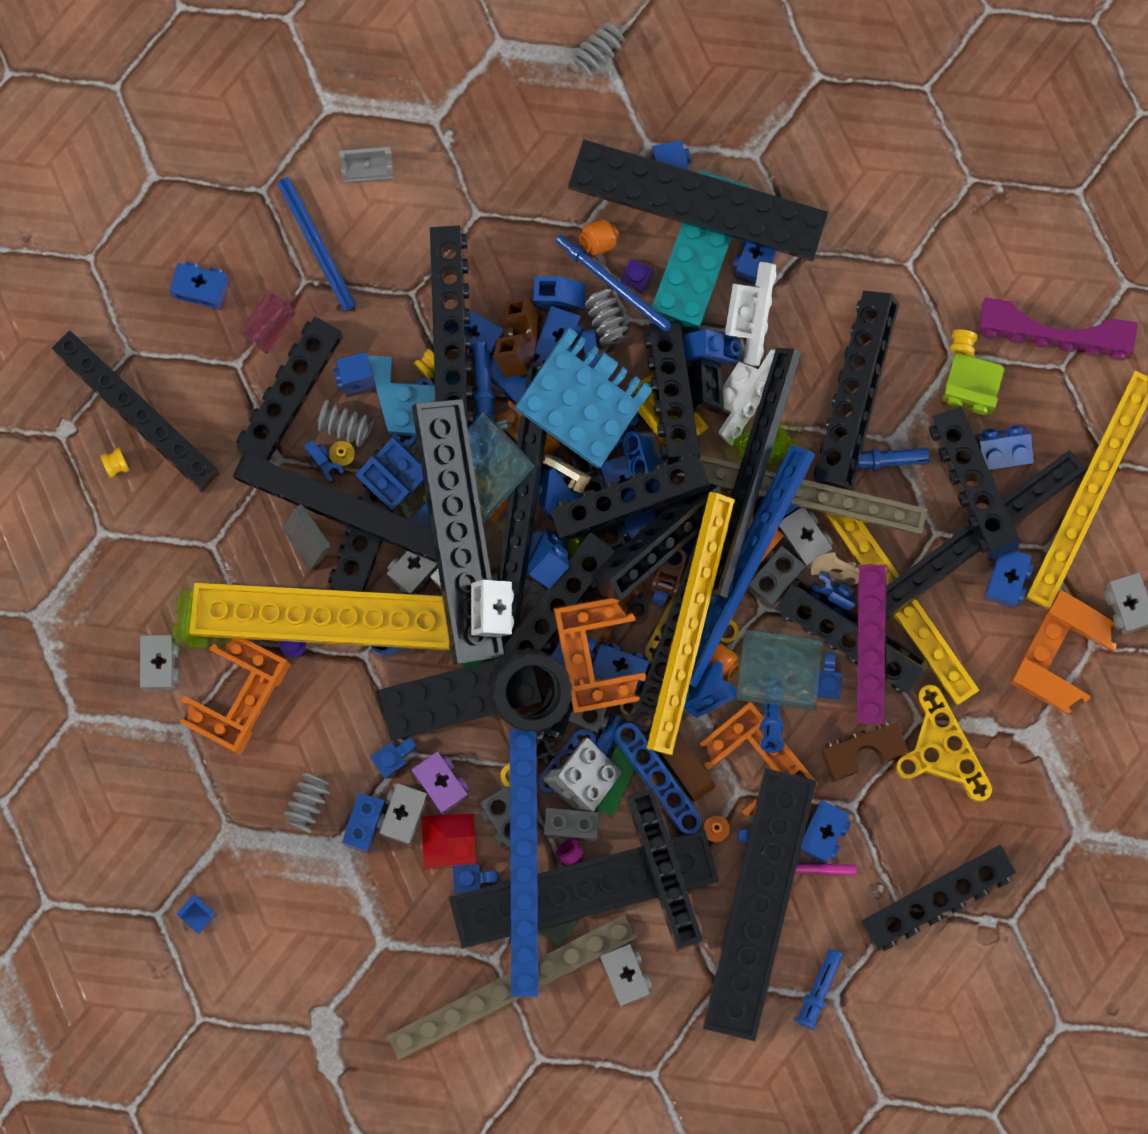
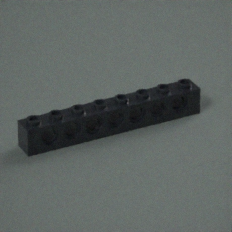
M461 226L430 227L435 402L463 399L467 430L470 432L469 425L474 424L473 409H469L468 399H473V386L468 384V374H472L471 358L467 359V349H471V334L466 333V324H470V309L465 308V299H469L470 293L469 283H464V274H469L468 258L463 257V249H468L467 233L463 234ZM447 250H454L456 252L455 257L452 259H445L443 254ZM448 275L457 276V280L453 284H446L444 282L445 277ZM448 300L458 301V305L454 309L445 308V303ZM454 324L459 327L455 334H447L445 332L449 325ZM450 350H458L460 354L456 359L450 360L446 357ZM455 374L461 377L459 383L455 385L447 383L451 375Z
M863 291L861 300L857 303V317L855 323L851 326L850 344L845 349L844 367L839 372L838 390L832 399L833 410L831 417L826 422L827 433L825 441H822L820 445L821 456L819 464L814 469V480L817 483L851 491L853 489L899 308V303L892 293ZM871 341L867 346H864L866 342ZM865 364L862 369L857 370L861 365ZM859 388L855 393L851 394L854 389ZM853 411L850 416L845 417L849 412ZM847 435L844 440L839 441L842 436ZM840 459L839 463L833 465L836 460Z
M70 330L52 347L56 356L201 493L220 475L217 468Z

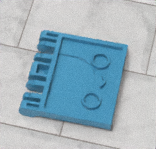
M568 328L514 409L593 466L600 468L653 388L643 382L633 397H631L630 395L636 389L640 379L636 376L632 378L624 391L617 387L626 376L627 369L622 367L610 382L608 378L618 366V362L603 352L592 368L588 366L598 353V348L595 346L590 348L583 361L576 357V354L582 349L586 340L580 337L571 350L568 351L567 349L578 334L571 328Z

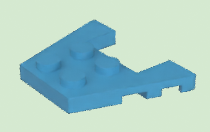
M369 356V364L388 434L416 436L412 405L435 402V385L391 383L392 357ZM455 374L451 375L447 383L455 385L459 383L461 377Z

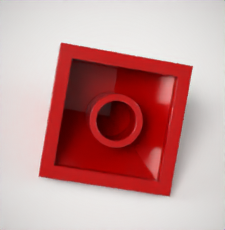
M474 813L421 816L424 869L477 865Z

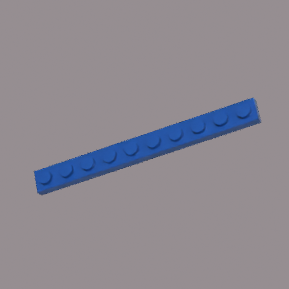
M791 445L746 533L727 598L713 597L707 610L690 686L697 687L813 461L815 454L809 450Z
M517 729L510 730L511 997H538L536 732H525Z

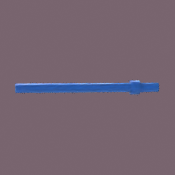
M562 234L556 238L555 242L568 252V256L575 262L582 263L664 332L670 329V322L585 254V249L579 244H573Z

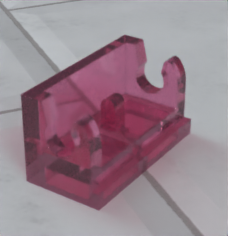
M268 291L239 330V333L243 335L248 343L251 345L254 343L260 351L267 354L296 313L288 302Z

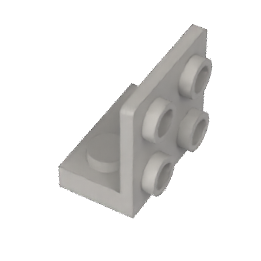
M585 738L562 769L547 771L542 779L573 810L594 812L621 775V771L589 738Z

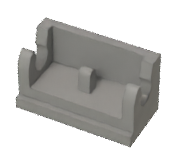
M390 147L339 151L343 184L394 180Z

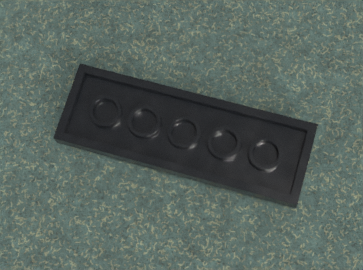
M502 658L379 689L391 741L497 714L489 702L487 684L489 683V675L494 668L493 666ZM534 665L518 669L507 683L506 699L513 709L543 702Z

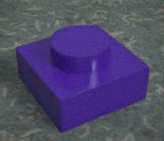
M631 259L620 282L626 287L643 294L654 273V269Z

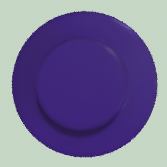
M280 641V649L285 656L297 658L304 653L306 642Z

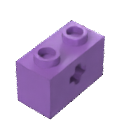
M436 752L411 770L440 813L444 815L468 798L465 791L469 787L461 776L456 778L451 772L454 766L446 755L441 757ZM439 776H441L443 779L448 778V780L446 781L448 785L447 787L443 788V786L441 785L436 786L438 784L437 778Z

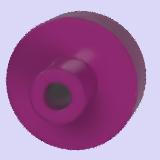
M570 839L560 845L556 851V856L565 866L583 862L581 857L584 853V848L578 840Z

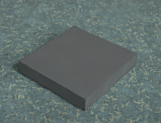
M301 504L293 509L282 530L311 571L318 567L329 550L330 544Z

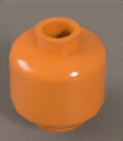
M599 219L586 224L582 228L579 241L585 252L598 256L616 247L619 233L614 224H610L605 219Z
M718 644L707 666L717 661L723 664V680L731 681L740 669L739 657L726 646Z

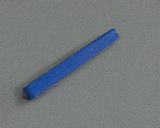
M285 177L279 180L277 185L343 310L349 311L356 306L355 301L290 178Z

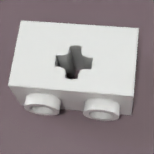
M480 580L471 583L472 636L503 637L512 634L514 626L512 616V602L514 599L512 582Z

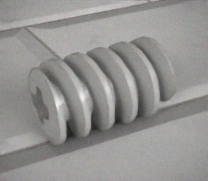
M609 22L603 23V29L598 28L595 30V35H590L587 39L588 42L583 41L580 44V48H575L573 55H571L577 68L588 77H592L591 67L596 71L600 70L597 62L600 61L606 64L605 55L613 58L614 53L612 49L615 48L617 51H621L622 48L619 42L625 43L622 34Z
M605 289L594 293L585 302L586 309L590 310L588 313L589 318L594 319L592 326L598 328L595 332L597 337H601L599 344L602 347L617 345L630 337V335L623 336V333L628 330V326H619L625 318L623 316L616 317L621 308H612V305L617 302V298L608 297L614 292L613 289Z
M327 399L318 417V430L324 432L328 428V435L330 436L337 432V437L340 440L347 435L348 443H353L356 440V445L362 447L370 437L375 418L368 424L367 415L365 414L360 420L357 419L358 411H354L351 416H348V407H345L340 413L338 412L339 404L336 403L330 409L329 400Z
M302 773L301 776L306 783H297V787L302 792H293L292 796L297 802H288V806L293 811H284L283 815L288 819V821L284 822L304 832L311 833L312 830L307 826V823H316L311 814L321 813L316 804H325L326 801L320 795H329L330 791L325 785L331 784L311 774Z

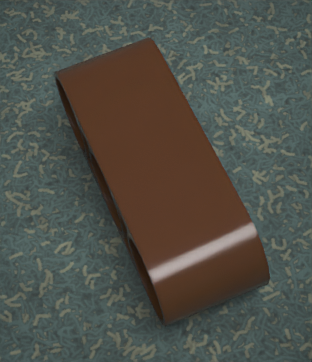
M678 731L672 755L658 753L691 800L696 802L715 789L716 786Z

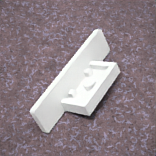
M759 262L755 287L733 284L725 335L747 338L743 363L759 366L764 354L763 342L768 329L767 318L772 305L771 294L773 283L776 280V264Z
M773 349L770 350L759 369L738 362L723 385L724 409L722 411L730 415L718 434L728 445L732 446L736 439L740 437L743 428L750 417L754 415L760 403L775 354Z

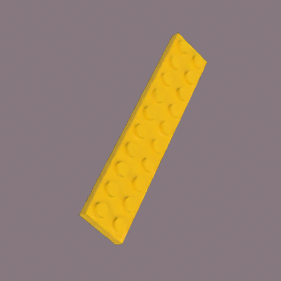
M194 583L189 628L191 636L450 650L442 596Z

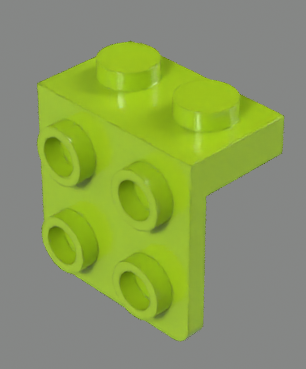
M956 354L942 401L956 408L961 406L971 409L977 414L992 415L997 404V394L1004 373V367L964 354Z

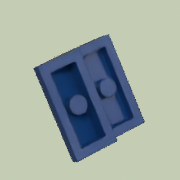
M394 437L389 440L376 456H372L356 474L392 511L424 482L421 462Z

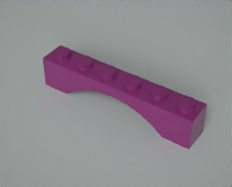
M985 297L981 306L977 333L983 334V337L988 339L1003 337L1009 338V341L1012 343H1024L1026 341L1032 342L1035 346L1047 348L1050 345L1059 347L1060 350L1065 352L1080 350L1085 351V354L1089 356L1104 354L1110 355V358L1114 360H1125L1126 358L1129 359L1134 352L1138 323L1112 318L1101 325L1088 329L1060 330L1031 320L1020 312L1011 301Z
M887 564L859 565L857 723L884 724Z

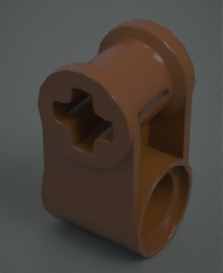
M682 548L677 551L682 556L680 564L673 566L666 561L656 570L651 591L659 590L671 594L672 598L676 597L686 563V554ZM660 581L672 584V586L661 583Z

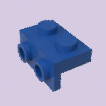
M1011 425L1004 430L990 428L983 430L982 433L975 434L989 470L1034 463L1031 433L1022 425Z

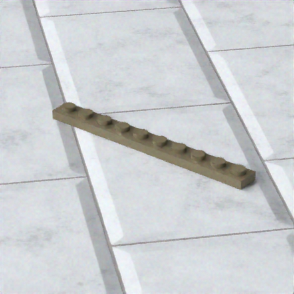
M700 455L709 483L719 485L722 489L733 491L741 464ZM765 471L758 497L765 498L777 473ZM679 473L675 477L685 479V474ZM804 479L790 505L917 535L922 534L927 514V508Z
M625 915L538 958V989L635 940L636 936ZM511 973L399 1029L388 1035L387 1038L398 1060H401L522 997H511Z

